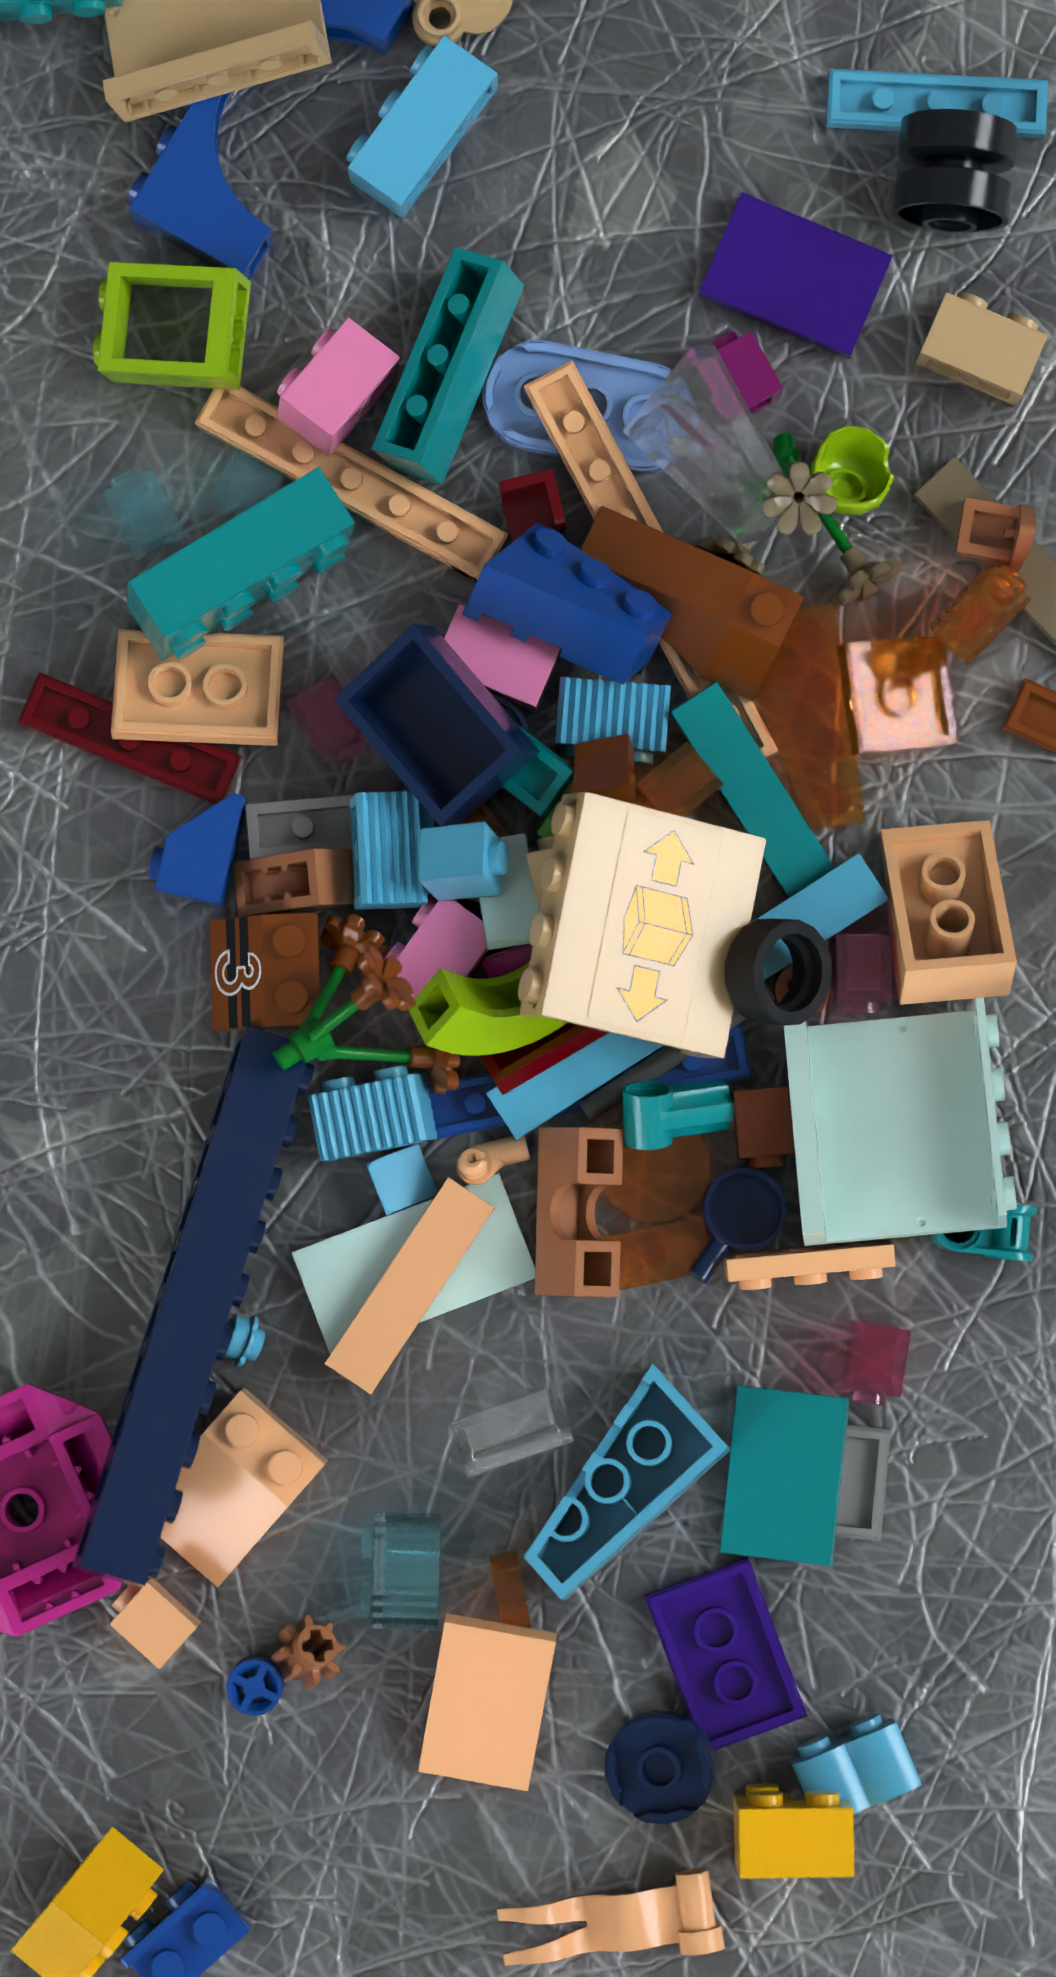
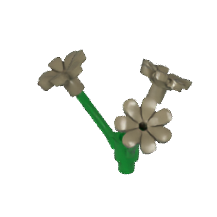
M788 433L777 435L773 440L774 452L769 457L770 471L767 472L762 488L744 522L737 523L729 539L723 536H719L716 540L703 537L695 547L763 576L765 565L754 559L748 550L756 536L754 527L762 513L767 517L780 514L777 521V529L784 534H791L794 532L797 523H801L805 533L813 535L821 530L823 523L843 553L840 556V560L850 573L846 587L837 595L841 606L850 604L859 595H861L863 601L871 598L878 592L876 583L886 582L902 570L903 565L895 557L883 562H868L858 546L852 547L832 516L837 507L836 499L832 495L824 493L831 488L833 484L832 479L823 471L809 476V467L803 462L802 453L796 449L795 437Z

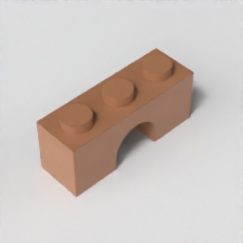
M539 1127L535 1295L619 1297L621 1241H608L600 1235L595 1222V1205L600 1192L609 1185H622L624 1129Z

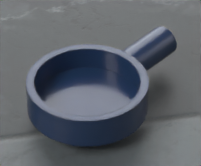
M741 1167L723 1173L711 1184L702 1205L703 1222L711 1239L688 1272L698 1281L707 1284L729 1251L751 1253L765 1248L775 1240L783 1229L787 1218V1201L782 1188L774 1178L761 1170Z

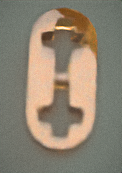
M517 1550L489 1555L501 1623L532 1629Z

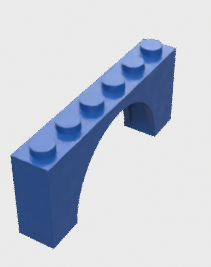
M321 0L328 40L359 44L385 56L413 11L412 0ZM230 92L184 106L188 111L178 127L170 125L162 135L155 152L160 157L150 174L144 171L140 173L129 191L127 200L131 202L129 210L134 222L211 267L236 268L247 279L251 280L274 242L271 228L257 219L237 199L220 167L218 154L219 128L225 106L232 94Z

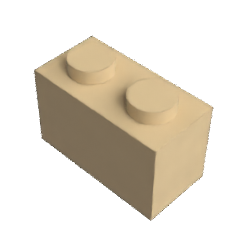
M946 292L915 364L1016 406L1025 391L1048 335L1037 331L1039 325L1025 316L1009 313L1006 318L987 310L988 303L978 296L967 292H958L957 296Z

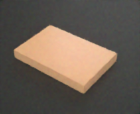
M118 629L111 724L112 739L278 746L284 636L208 633L203 636L206 643L193 654L181 660H178L175 654L161 661L142 630Z
M446 1613L418 1772L528 1791L557 1633Z

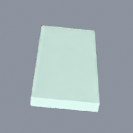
M499 1173L482 1185L469 1184L464 1186V1188L495 1209L420 1322L535 1279L534 1263ZM433 1199L292 1252L330 1354Z

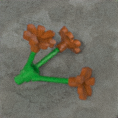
M349 914L346 923L335 915H329L320 941L323 946L336 951V955L330 964L332 972L308 1016L300 1024L298 1030L288 1035L290 1041L272 1052L280 1068L284 1071L301 1060L307 1064L315 1058L319 1061L352 1059L406 1062L408 1067L427 1069L432 1093L445 1095L447 1089L455 1091L459 1085V1076L452 1067L458 1068L460 1055L444 1052L429 1046L409 1045L407 1050L335 1046L330 1031L359 1008L366 1010L376 1001L380 1000L390 1011L395 1008L406 1011L414 1007L416 1001L411 996L413 989L410 983L404 978L397 977L402 971V965L399 960L393 955H389L384 960L391 948L383 945L385 938L375 930L364 932L365 920L358 915ZM356 965L364 975V979L361 981L362 985L351 993V1000L322 1022L320 1018L343 977L349 976Z

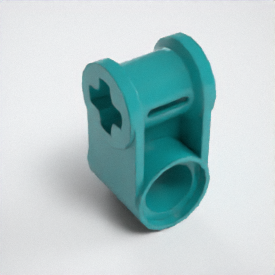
M1017 1204L1016 1210H1006L1007 1228L967 1231L966 1236L956 1243L947 1239L944 1233L928 1236L932 1243L946 1251L983 1254L985 1258L1033 1262V1253L1028 1251L1031 1217L1037 1215V1206Z

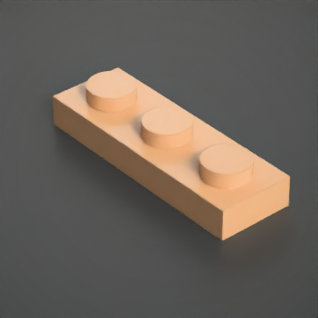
M889 1240L727 1254L724 1258L725 1277L728 1282L738 1281L739 1290L772 1287L771 1278L794 1276L795 1285L820 1284L828 1282L827 1273L849 1271L850 1280L875 1279L883 1277L882 1268L896 1267L894 1244Z

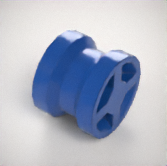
M262 1655L248 1656L239 1661L229 1674L226 1684L227 1697L232 1706L239 1712L250 1716L263 1715L272 1710L282 1696L285 1685L283 1672L279 1665L269 1657Z

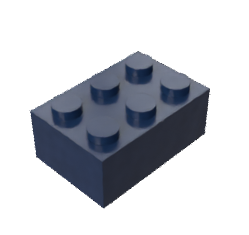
M413 623L334 698V701L439 826L462 824L540 752L434 626Z

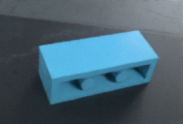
M445 35L435 48L427 45L419 53L410 69V72L414 75L403 92L398 89L391 92L378 113L382 121L371 136L365 132L362 133L352 145L346 157V160L350 162V165L347 167L349 181L402 219L498 89V73Z

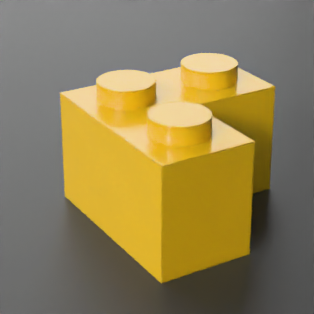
M770 1783L746 1785V1793H733L734 1862L740 1879L854 1877L853 1806L850 1801L840 1800V1793L830 1790L805 1792L806 1800H792L789 1793L779 1792V1785Z
M112 1826L10 1951L41 1977H92L105 1959H108L128 1935L129 1932L121 1926L126 1918L130 1915L134 1920L138 1921L156 1899L158 1894L150 1887L164 1869Z

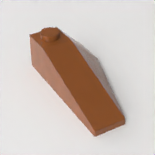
M601 506L580 550L591 558L605 563L613 573L638 590L649 593L657 603L673 613L661 638L678 652L702 678L710 682L716 681L720 687L753 702L804 596L750 570Z

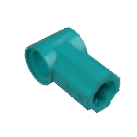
M721 1079L670 1086L658 1081H637L625 1085L622 1089L623 1143L630 1148L638 1150L666 1148L672 1144L673 1137L728 1130L730 1122L734 1121V1102L731 1098L728 1084Z

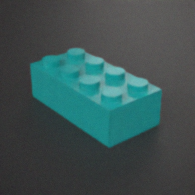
M317 467L129 580L126 606L161 661L175 654L178 660H181L199 650L206 643L203 638L204 635L219 626H222L225 631H229L249 619L253 615L250 609L252 606L267 597L272 603H275L294 592L300 586L297 579L313 569L316 570L318 575H321L340 564L346 558L343 551L348 549L350 545L349 542L355 522L320 467Z

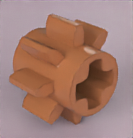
M306 1615L297 1622L296 1630L287 1625L278 1632L277 1637L279 1641L285 1645L271 1656V1660L280 1662L281 1668L285 1673L283 1678L285 1683L292 1679L303 1680L306 1690H311L319 1684L320 1675L330 1680L339 1673V1667L332 1660L345 1650V1645L337 1643L332 1633L334 1626L332 1623L325 1626L313 1625L310 1615Z

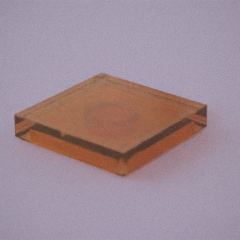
M944 635L844 643L837 646L852 756L943 748L959 744Z

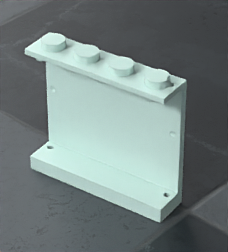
M984 997L975 998L976 1010L816 1026H807L805 1021L800 1025L784 1026L802 1234L805 1246L1007 1228L1006 1210L1017 1209L1014 1176L1003 1177L1001 1156L1011 1155L1008 1121L997 1122L995 1102L1005 1101L1002 1067L991 1068L989 1048L1000 1047L997 1015H986Z

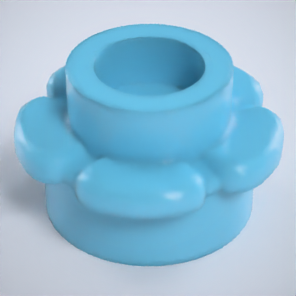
M234 1314L227 1327L233 1329V1335L225 1358L233 1360L234 1367L240 1368L245 1363V1360L254 1362L262 1349L265 1330L258 1328L259 1320L255 1315H252L251 1318H245Z

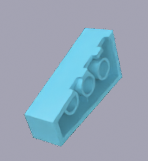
M653 1363L627 1404L624 1405L614 1420L613 1425L595 1452L592 1453L582 1468L581 1473L566 1496L562 1498L524 1555L525 1560L561 1600H567L730 1451L726 1443Z

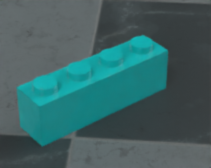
M458 247L454 248L372 446V449L395 471L443 485L524 288V284L503 260Z

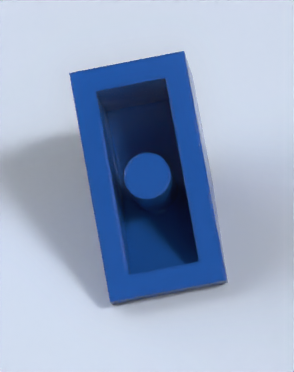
M231 794L169 833L164 847L155 846L148 878L156 880L155 890L158 893L224 908L233 870V862L235 861L246 814L245 804H248L245 795Z

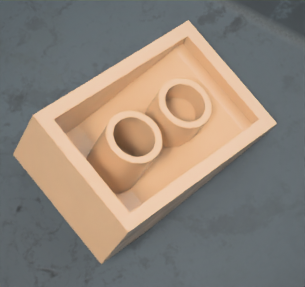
M990 820L881 829L880 842L885 893L889 898L886 905L891 956L900 1005L1010 995L1017 960Z
M243 1388L200 1436L198 1450L190 1469L182 1467L175 1488L183 1491L181 1505L173 1524L165 1522L160 1538L218 1588L328 1460L251 1392Z

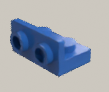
M208 1876L197 1886L190 1880H187L164 1902L170 1909L155 1924L147 1917L128 1933L123 1940L128 1948L123 1952L119 1961L126 1969L131 1966L140 1977H199L245 1936L252 1926Z

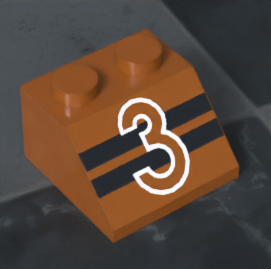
M318 913L262 914L210 920L213 1031L244 1030L248 1025L259 1029H293L300 1026L308 1016L323 989L320 941L321 918ZM322 1015V1017L320 1018V1020H321L322 1022L324 1021V1016H323V1015Z

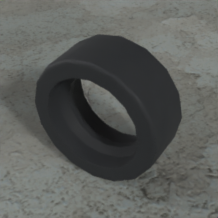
M756 919L744 926L731 942L725 961V985L734 1007L743 1017L758 1024L800 1025L815 1016L825 1002L831 984V957L822 936L813 926L797 919ZM782 939L791 955L793 977L788 992L781 1002L775 1005L769 998L764 984V965L769 950L777 940Z

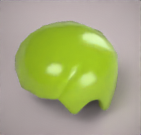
M845 425L827 434L815 451L810 466V476L823 471L832 479L833 484L831 488L824 493H828L836 499L837 507L834 511L835 513L860 516L879 508L890 490L889 486L894 480V474L890 472L888 464L890 448L882 438L865 427Z

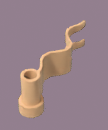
M706 1868L680 1871L675 1873L676 1885L618 1895L588 1894L539 1906L497 1909L498 1921L526 1924H558L573 1921H586L587 1926L545 1944L504 1953V1966L548 1963L587 1952L638 1951L672 1943H679L682 1955H703L723 1950L725 1948L722 1925L715 1921L709 1871Z

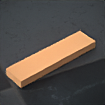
M448 1177L324 1364L369 1394H372L495 1208Z

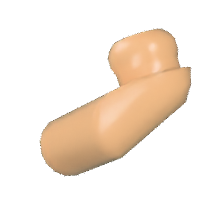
M525 1135L517 1141L514 1136L476 1144L465 1149L457 1159V1174L459 1178L467 1184L482 1185L503 1166L530 1160Z

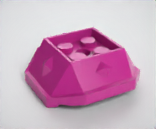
M31 1383L0 1396V1632L14 1637H18L117 1592L123 1585L121 1582L72 1567L113 1437L102 1412ZM16 1494H28L37 1502L39 1512L33 1523L23 1524L13 1517L10 1506Z

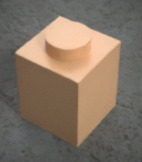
M151 1578L143 1587L129 1585L111 1605L119 1614L109 1625L160 1670L199 1626L201 1621L155 1579Z

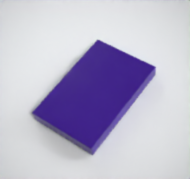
M741 192L698 296L850 359L893 255Z
M749 1557L644 1595L689 1719L695 1721L710 1738L714 1751L807 1717Z

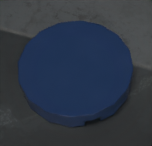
M652 1710L634 1716L616 1732L605 1754V1778L612 1797L621 1807L624 1806L629 1812L634 1814V1817L645 1823L668 1825L687 1819L707 1801L716 1782L717 1758L710 1738L695 1721L674 1711Z

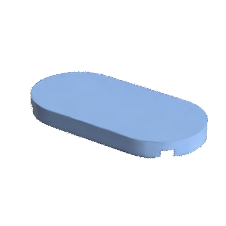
M525 341L513 346L514 348L507 350L503 355L501 354L492 363L482 387L483 410L490 427L499 438L520 450L560 458L524 390V385L573 360L631 472L636 474L657 473L674 466L690 450L698 430L699 409L695 397L692 395L690 388L685 384V381L672 369L657 363L550 341Z

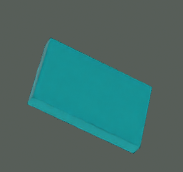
M737 1385L720 1553L825 1566L833 1565L850 1398Z

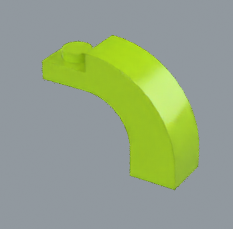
M530 961L511 973L489 979L469 978L440 968L414 998L416 1005L408 1009L426 1046L465 1056L491 1055L514 1050L548 1036L568 1022L547 1017H524L519 1015L522 1003L518 997L519 982L524 971L529 968Z

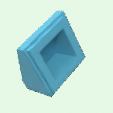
M419 1144L366 1163L386 1215L435 1197L438 1193Z

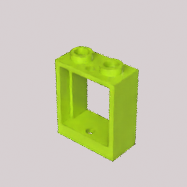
M109 262L107 278L102 279L99 287V306L104 313L102 332L96 334L93 343V359L98 366L97 371L114 383L240 390L251 281L236 268ZM132 285L212 289L205 363L125 358Z

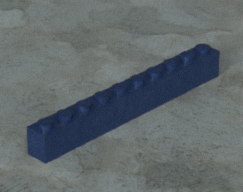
M250 1025L238 1035L72 1564L73 1568L134 1587L145 1586L148 1577L156 1579L159 1574L166 1552V1546L158 1544L165 1522L173 1524L183 1496V1491L175 1489L182 1467L190 1469L199 1446L200 1437L192 1434L199 1413L204 1415L208 1413L214 1398L216 1382L209 1380L215 1359L224 1360L231 1343L233 1329L226 1327L232 1305L240 1307L249 1284L250 1276L242 1273L248 1252L257 1253L264 1236L266 1222L258 1220L265 1199L273 1200L280 1184L282 1169L275 1167L281 1146L289 1148L296 1132L299 1117L291 1114L297 1094L302 1096L306 1094L314 1073L315 1065L311 1063L305 1064L302 1060L284 1071L280 1068L272 1052L289 1042L288 1038Z

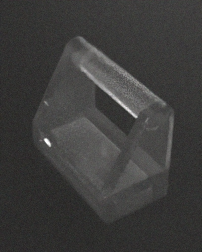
M556 1385L450 1422L468 1479L575 1442Z

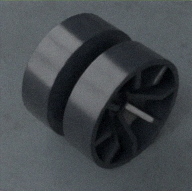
M930 109L913 112L904 116L901 120L898 159L913 169L902 171L896 176L893 216L897 220L915 227L950 233L986 232L1005 227L1009 221L1012 185L1008 180L996 174L1006 172L1014 166L1017 136L1016 125L996 115L961 109Z

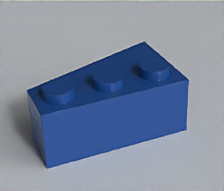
M537 522L484 564L462 615L478 621L481 614H484L514 627L510 636L526 643L529 636L533 635L562 648L559 657L623 685L649 663L673 615L671 611L657 603L649 593L638 590L613 573L605 563L591 558L566 541L561 533L547 528L540 522Z

